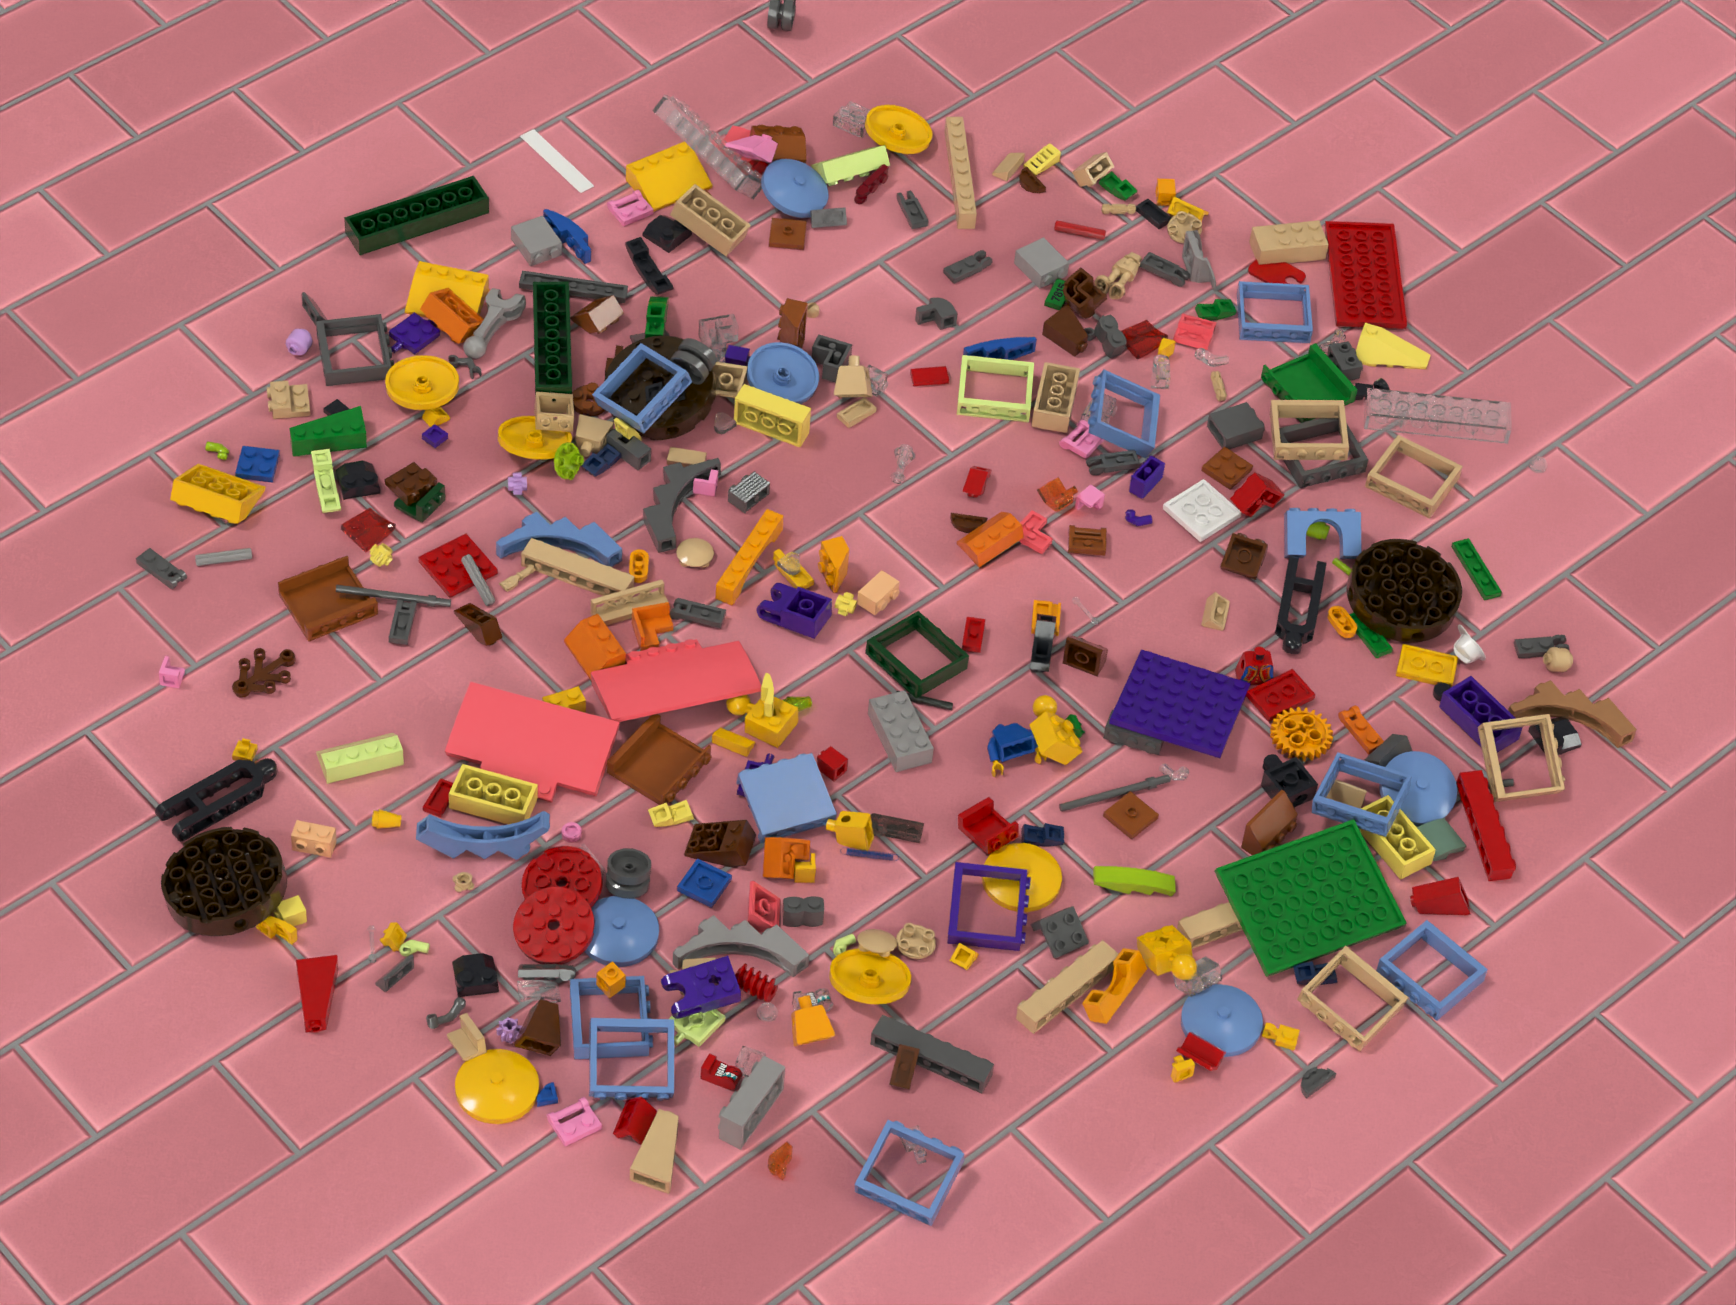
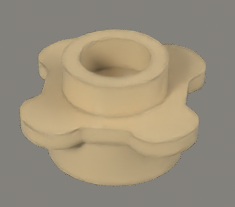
M460 872L453 877V882L456 885L454 887L455 891L461 892L462 890L474 889L470 873Z

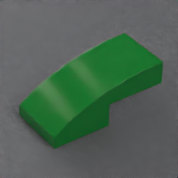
M1112 171L1099 181V184L1105 190L1124 201L1138 191L1126 179L1121 181Z
M1215 299L1213 304H1197L1195 307L1198 317L1209 321L1224 319L1236 314V309L1231 299Z

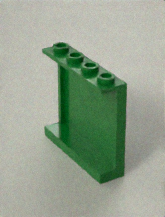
M1316 343L1310 345L1308 354L1275 368L1269 369L1266 364L1263 365L1262 381L1270 387L1280 400H1344V406L1355 402L1357 388ZM1296 418V419H1298L1301 423H1303V422L1311 421V420L1316 419V418Z

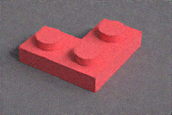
M1031 510L1020 522L1024 538L1019 540V542L1043 554L1052 544L1053 538L1040 532L1047 524V518Z

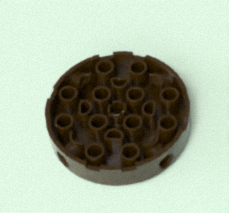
M653 336L632 343L613 359L606 372L605 380L640 343L670 360L673 354L678 351V347L684 339L673 336ZM646 358L608 399L637 416L647 405L645 387L659 382H663L666 385L675 375ZM713 370L708 371L709 374L702 384L691 383L685 389L686 399L673 402L644 434L635 429L639 435L650 438V440L672 439L690 432L701 420L704 421L711 411V406L716 397Z
M1387 539L1372 544L1371 547L1363 550L1358 555L1350 572L1346 589L1348 601L1353 612L1369 629L1381 636L1400 642H1423L1441 635L1453 622L1462 599L1461 580L1450 562L1447 563L1440 557L1441 554L1429 546L1425 548L1412 540Z
M221 827L192 837L183 843V848L170 856L165 864V872L161 876V889L173 919L184 929L204 936L234 935L255 927L276 910L287 888V873L276 844L269 837L266 838L260 835L259 831L245 827L243 830Z

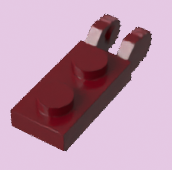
M885 164L881 165L856 189V196L854 198L856 204L866 202L867 196L870 193L873 194L881 183L884 184L887 181L888 166Z

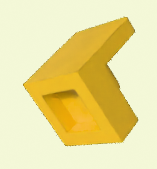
M811 853L810 862H795L794 883H815V853Z

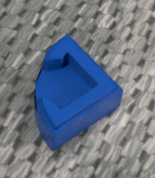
M554 1082L546 1084L537 1095V1107L558 1103Z

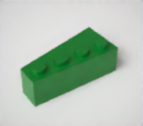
M361 406L289 428L293 456L310 455L311 451L330 449V452L367 448L366 429Z

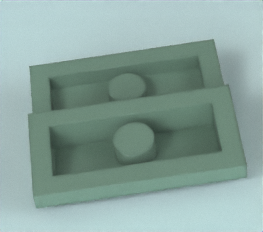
M1445 818L1433 820L1417 827L1436 849L1433 861L1446 859L1450 853L1462 852L1466 848V844Z

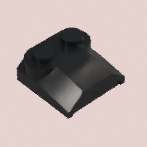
M659 215L647 225L642 233L643 237L668 253L692 235L691 230L666 215Z
M362 460L344 463L336 469L343 500L380 494L378 476L372 463Z
M1563 717L1551 719L1552 724H1554V738L1558 742V755L1581 747L1579 734L1568 719ZM1530 726L1528 732L1545 753L1540 726Z
M479 953L463 955L452 961L458 997L499 992L493 956Z

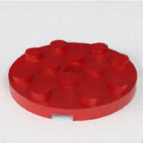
M558 846L544 851V854L537 859H533L528 864L522 877L524 899L538 890L547 887H559L557 883L561 880H566L568 883L562 887L569 888L582 895L591 908L597 902L603 886L602 873L598 863L588 852L572 846Z
M547 887L528 896L519 906L513 922L514 937L520 950L529 959L540 964L561 965L576 959L588 948L594 936L595 918L589 903L576 891L565 887ZM550 922H558L560 924L556 930L549 929Z

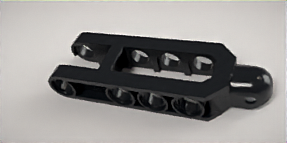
M1289 556L1275 634L1283 640L1282 649L1287 653H1300L1302 644H1306L1313 639L1327 562L1317 561L1314 580L1295 577L1299 557ZM1293 590L1311 594L1306 624L1302 626L1291 624L1288 621Z
M269 758L262 759L257 763L248 760H237L165 800L157 806L155 814L161 821H165L175 815L177 817L190 809L193 814L176 823L172 829V834L178 841H185L260 799L263 796L265 784L276 777L277 764ZM241 778H253L249 783L208 806L202 801L207 797L211 798L214 796V793L221 789L230 787V784Z

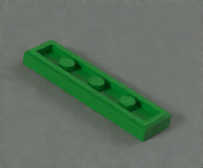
M1470 539L1452 542V549L1483 600L1500 597L1502 591Z

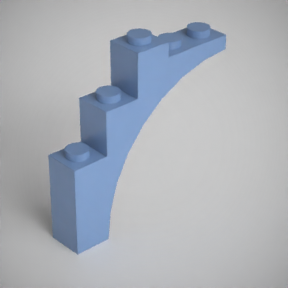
M538 512L526 516L522 520L521 528L516 529L496 542V555L500 559L524 550L530 539L533 538L561 549L584 554L606 566L613 567L622 561V548L595 522L585 525L579 530L569 519L564 517L550 525Z
M542 811L529 819L517 823L490 827L456 824L429 814L417 823L416 840L453 859L464 853L465 850H468L483 859L500 851L518 860L530 851V843L549 831L550 814Z

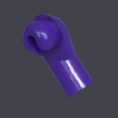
M1133 509L1125 512L1126 521L1135 526L1148 525L1153 522L1151 515L1139 517L1135 515L1136 512Z

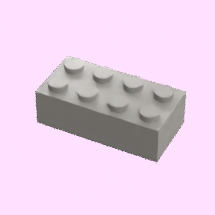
M906 690L869 699L868 716L895 772L932 763L934 748Z
M763 1056L759 1062H755L751 1070L752 1073L749 1077H744L739 1091H735L732 1094L728 1106H724L719 1113V1139L740 1150L784 1090L785 1066L766 1056Z

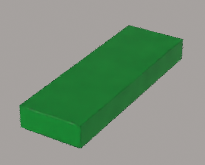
M1355 613L1349 614L1357 624L1356 634L1376 659L1392 653L1393 648L1384 636L1369 629L1358 619Z

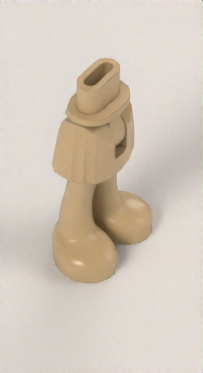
M1133 252L1125 255L1112 266V272L1109 277L1105 275L1097 276L1094 281L1095 286L1105 294L1109 291L1111 299H1120L1125 294L1124 285L1126 282H1131L1135 278L1142 257Z

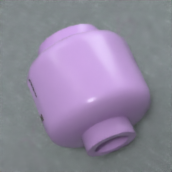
M294 329L286 339L285 344L291 354L301 356L308 351L313 340L307 330Z

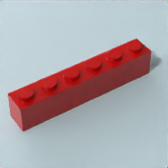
M1482 770L1460 772L1456 781L1457 789L1488 881L1511 879L1513 872L1516 870V862L1511 857L1510 844L1506 842L1505 830L1499 821V812L1495 810L1494 798L1488 789V780L1484 777Z

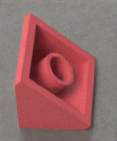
M751 881L748 923L758 932H764L767 928H772L776 924L779 926L780 898L755 881Z

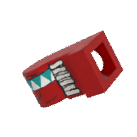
M709 1053L701 1067L700 1079L728 1090H734L741 1080L743 1073L739 1068L729 1066L717 1060V1056Z

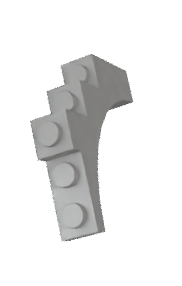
M714 915L699 924L698 935H694L689 942L677 947L673 952V965L677 969L682 967L684 959L703 958L718 954H742L769 961L794 977L807 968L809 963V954L777 924L772 928H767L761 935L746 920L740 924H735L729 930Z

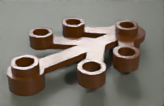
M262 648L255 649L254 674L248 679L247 671L251 668L250 660L247 658L240 659L238 662L240 669L239 680L235 681L232 685L235 695L243 698L247 697L250 692L272 694L276 691L275 682L289 683L291 681L289 671L283 670L279 674L270 673L280 666L290 667L294 665V652L290 649L283 650L278 659L262 669L263 660L266 658L265 650ZM258 681H266L264 685L255 684Z

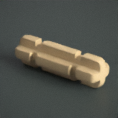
M1103 204L1101 208L1103 214H1109L1110 212L1111 214H1125L1126 212L1134 214L1136 212L1135 204Z
M1213 371L1210 377L1215 394H1217L1216 398L1218 401H1225L1227 394L1221 373Z

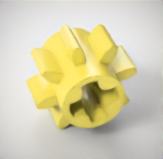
M381 543L379 546L374 544L370 549V560L379 567L383 564L388 566L393 560L391 555L393 551L384 543Z
M846 592L844 595H838L834 608L839 609L837 614L846 616L848 613H854L857 600L853 599V594Z

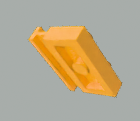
M1034 600L1031 634H1035L1037 614L1056 616L1054 634L1056 636L1059 635L1061 603L1053 604L1050 601Z

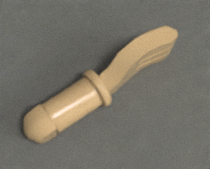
M528 565L527 568L500 582L499 585L508 592L514 589L520 580L522 581L531 573L533 574L536 567Z

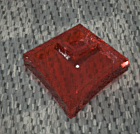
M1148 320L1121 331L1126 338L1125 347L1137 360L1156 350L1163 338L1168 339L1167 334L1156 329Z
M371 508L341 525V530L365 553L374 544L378 545L396 528L395 523L384 519Z

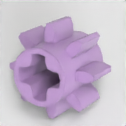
M522 472L513 473V477H508V491H513V495H522V491L527 490V476L522 477Z
M507 1017L503 1021H499V1028H496V1034L498 1036L501 1035V1042L505 1041L512 1044L516 1040L522 1025H518V1019L514 1020Z

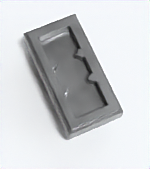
M846 207L810 210L812 228L847 225Z

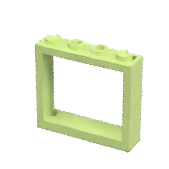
M962 355L957 415L1029 422L1034 362ZM966 371L1027 377L1025 404L964 398Z

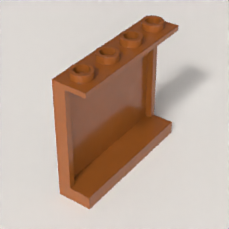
M348 556L319 565L316 568L278 582L279 596L308 642L378 615V602L375 597L370 598L369 596L336 592V585L364 588L349 566Z
M654 714L607 760V773L658 805L666 802H672L676 794L687 786L688 781L698 775L703 765H707L710 762L712 755L710 745L702 749L660 723L661 716Z

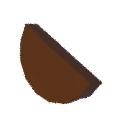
M1028 167L1021 170L1019 183L1023 189L1031 193L1046 192V187Z
M951 513L950 515L954 528L964 533L972 532L988 519L987 517Z

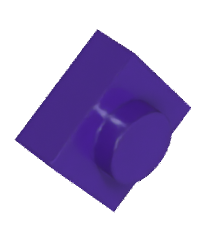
M434 424L422 433V439L436 448L448 439V433Z

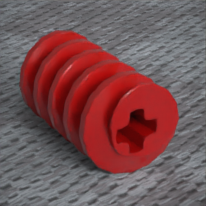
M745 963L735 974L739 988H743L745 993L750 992L751 996L757 995L759 1000L764 999V1002L767 1004L770 1003L778 989V985H775L776 979L772 978L768 982L769 975L766 974L761 978L762 972L760 970L756 974H754V967L747 971L748 965Z

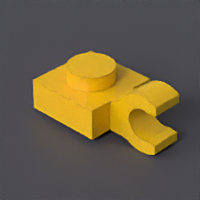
M1266 1023L1262 1037L1276 1040L1275 1045L1295 1050L1300 1030L1281 1024L1278 1029L1274 1024Z

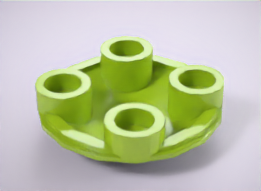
M567 442L557 449L554 457V467L557 475L562 479L572 480L580 466L584 464V457L580 455L574 443Z

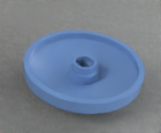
M793 159L773 161L766 167L761 178L762 190L769 202L778 210L790 216L809 218L811 217L810 210L824 209L828 201L829 194L825 181L817 171L803 162Z
M782 342L769 343L755 350L749 359L746 376L751 387L798 404L809 400L816 391L819 382L817 365L807 352L795 345Z
M1410 751L1399 754L1387 764L1386 768L1412 776L1410 790L1400 809L1415 826H1421L1433 820L1445 818L1453 809L1457 798L1456 781L1450 769L1440 759L1425 752ZM1379 784L1381 798L1389 795L1395 801L1400 790Z
M610 896L598 900L591 908L595 918L594 936L588 948L584 951L591 959L603 965H608L613 961L618 967H625L643 961L654 951L659 939V923L654 912L646 904L637 899Z
M1214 984L1199 988L1186 999L1182 1008L1181 1027L1185 1036L1187 1037L1189 1032H1193L1226 1051L1224 1057L1240 1055L1251 1049L1258 1041L1262 1031L1263 1017L1258 1004L1246 992L1233 986Z

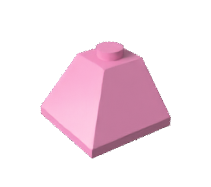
M762 134V136L753 135L728 142L725 147L745 158L771 163L778 143L774 142L771 136Z

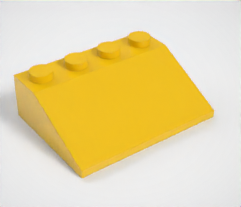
M686 141L626 165V181L634 191L639 190L642 197L653 208V212L676 203L694 184L703 190L711 189L713 186L695 151Z
M419 261L413 276L405 314L411 315L415 312L420 317H425L420 308L431 292L445 288L451 289L477 314H480L486 299L485 297L489 291V275Z
M197 464L173 480L170 500L180 506H189L195 511L206 512L212 517L223 518L229 523L238 524L247 518L266 487Z

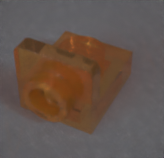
M785 1142L768 1158L769 1171L781 1180L786 1177V1165L792 1159L793 1146L788 1142Z

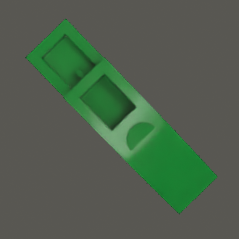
M650 297L646 315L645 338L664 336L669 297Z

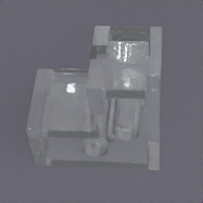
M729 314L699 320L698 335L701 342L713 351L717 359L724 358L726 355V343L738 341L739 326L735 315Z

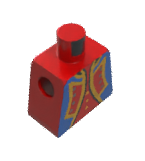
M1258 646L1254 651L1243 652L1235 668L1236 679L1251 683L1250 685H1260L1273 679V662L1270 651Z

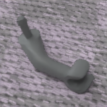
M457 997L449 1013L444 1016L437 1017L436 1014L427 1015L428 1027L435 1029L440 1024L453 1021L466 1006L465 999Z

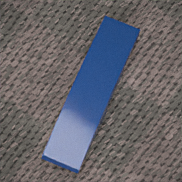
M1013 337L981 342L964 347L963 355L1014 360L1035 352L1037 339L1035 337Z

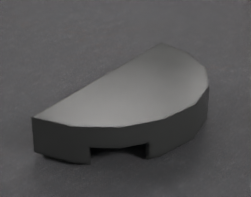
M1314 1067L1307 1070L1303 1075L1300 1085L1305 1098L1307 1099L1334 1079L1336 1073L1329 1068L1326 1070Z

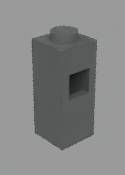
M616 428L609 431L607 443L620 452L621 458L637 471L651 462V448L638 438L633 436L628 440Z
M1392 734L1364 760L1386 767L1394 757L1413 750L1407 736Z

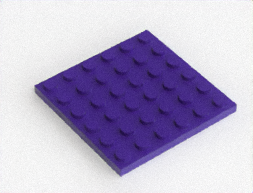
M1141 649L1110 717L1109 724L1221 758L1251 683Z

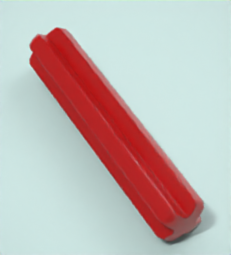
M1058 220L1055 222V231L1099 240L1105 239L1106 230Z

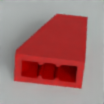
M1459 877L1412 887L1413 895L1410 896L1412 907H1416L1419 914L1470 915L1469 899Z

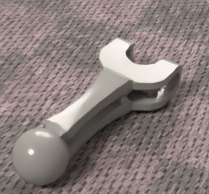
M492 288L485 297L488 313L481 325L473 332L474 336L467 338L463 345V350L468 357L472 359L481 358L485 354L488 342L494 333L507 321L521 316L526 307L525 295L515 294L510 299L502 300L500 289Z

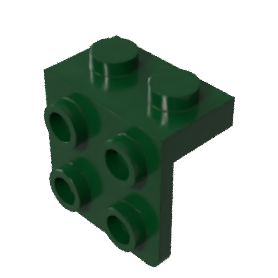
M438 482L424 497L409 506L398 498L394 502V507L423 523L445 501V485Z

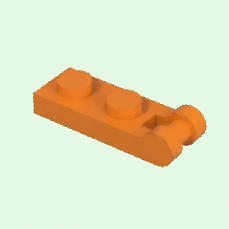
M1357 705L1350 707L1348 711L1343 710L1338 713L1340 721L1367 754H1371L1384 742L1361 714Z

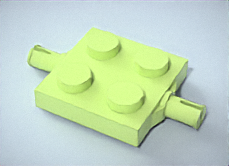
M717 1009L705 1013L699 1012L679 1019L671 1016L669 1019H674V1030L677 1031V1034L674 1036L675 1046L685 1038L700 1047L725 1022L726 1016Z

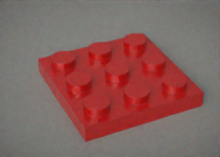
M467 533L418 557L422 567L449 598L475 586L461 561L462 557L468 554L474 559L484 580L498 574V569Z

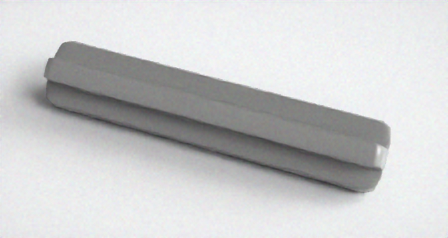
M251 548L198 554L195 556L197 566L248 560L252 559Z
M468 554L462 557L461 561L486 606L494 604L495 598L472 556Z

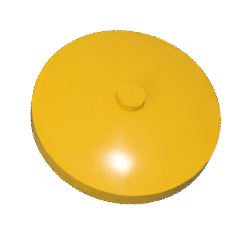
M880 105L872 108L867 114L865 129L868 135L880 146L885 145L888 150L902 154H916L926 150L930 145L932 139L930 125L923 117L912 110L896 105Z
M427 355L412 356L398 361L388 370L385 378V387L388 396L398 405L414 410H429L443 406L455 397L459 389V375L454 366L444 359Z
M520 416L503 422L498 429L497 439L501 447L514 455L542 460L554 458L557 449L562 444L572 443V434L565 431L536 430L535 416Z
M1027 843L1007 844L992 852L984 865L1027 869V877H1031L1030 889H1026L1025 895H1029L1028 908L1024 907V912L1037 911L1048 906L1059 894L1062 882L1060 866L1049 852L1038 846ZM982 877V884L987 895L1001 907L1017 912L1020 881Z
M857 948L842 952L833 959L830 965L829 979L832 986L840 994L851 1000L865 1004H887L897 1001L906 995L910 988L911 972L901 959L892 954L882 957L878 953L863 952Z
M490 1049L486 1050L487 1052L465 1061L456 1075L455 1094L460 1107L472 1118L489 1124L509 1123L524 1116L534 1106L539 1094V1078L532 1063L524 1056L510 1050Z

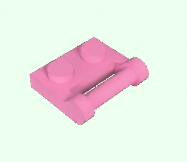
M635 190L632 194L616 201L611 200L607 202L608 209L623 227L653 215V208L642 197L639 190ZM634 200L636 201L635 203H632L620 209L617 208Z
M1080 420L1077 423V427L1067 437L1060 440L1059 445L1061 448L1069 449L1087 459L1104 439L1088 433V422ZM1085 431V433L1076 442H1073V440L1081 432Z
M585 1097L578 1099L577 1103L556 1113L551 1112L547 1114L548 1122L565 1147L602 1129L601 1122ZM579 1110L583 1111L582 1114L560 1124L558 1121Z

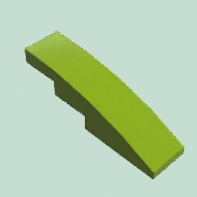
M1095 866L1093 868L1094 885L1125 894L1137 891L1151 895L1155 891L1173 896L1176 892L1175 876L1129 867Z

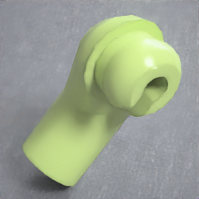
M849 934L835 941L833 947L835 956L845 952L847 946L856 943L854 934Z
M409 940L400 946L399 952L402 956H409L417 951L428 953L430 943Z

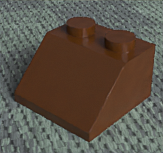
M1073 635L1066 638L1062 663L1098 677L1106 662L1108 649L1086 641L1083 638Z

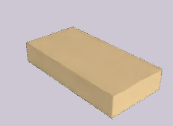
M864 397L838 412L837 418L850 428L875 413L876 407Z
M670 447L667 465L681 462L682 466L686 467L701 463L706 460L707 453Z

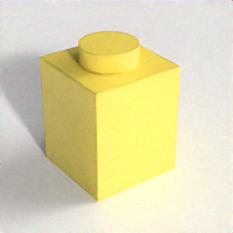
M299 895L281 901L276 908V912H274L275 918L281 919L292 926L307 922L306 909Z

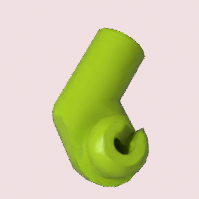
M207 441L206 451L217 452L218 459H227L229 450L224 445Z

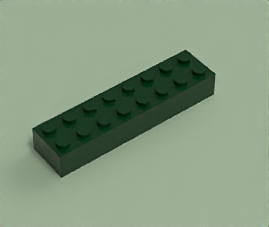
M471 176L344 217L345 233L358 254L363 255L488 214L489 197L475 176Z
M533 282L535 395L536 392L572 394L569 282Z

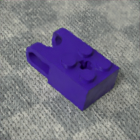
M775 583L771 588V598L773 601L763 600L756 609L761 619L815 639L832 616V599L801 587L796 589L782 583Z
M729 956L667 974L661 979L662 987L666 991L679 990L685 995L683 999L675 1002L671 1007L672 1016L676 1019L699 1012L705 1013L741 1001V991Z

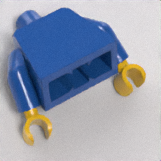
M1018 723L1006 726L999 724L993 729L992 737L989 739L987 746L990 762H993L991 771L993 777L996 775V769L1000 770L1001 775H1003L1004 766L999 761L1004 762L1035 751V762L1037 764L1041 763V757L1046 761L1047 757L1041 755L1032 730L1026 729Z

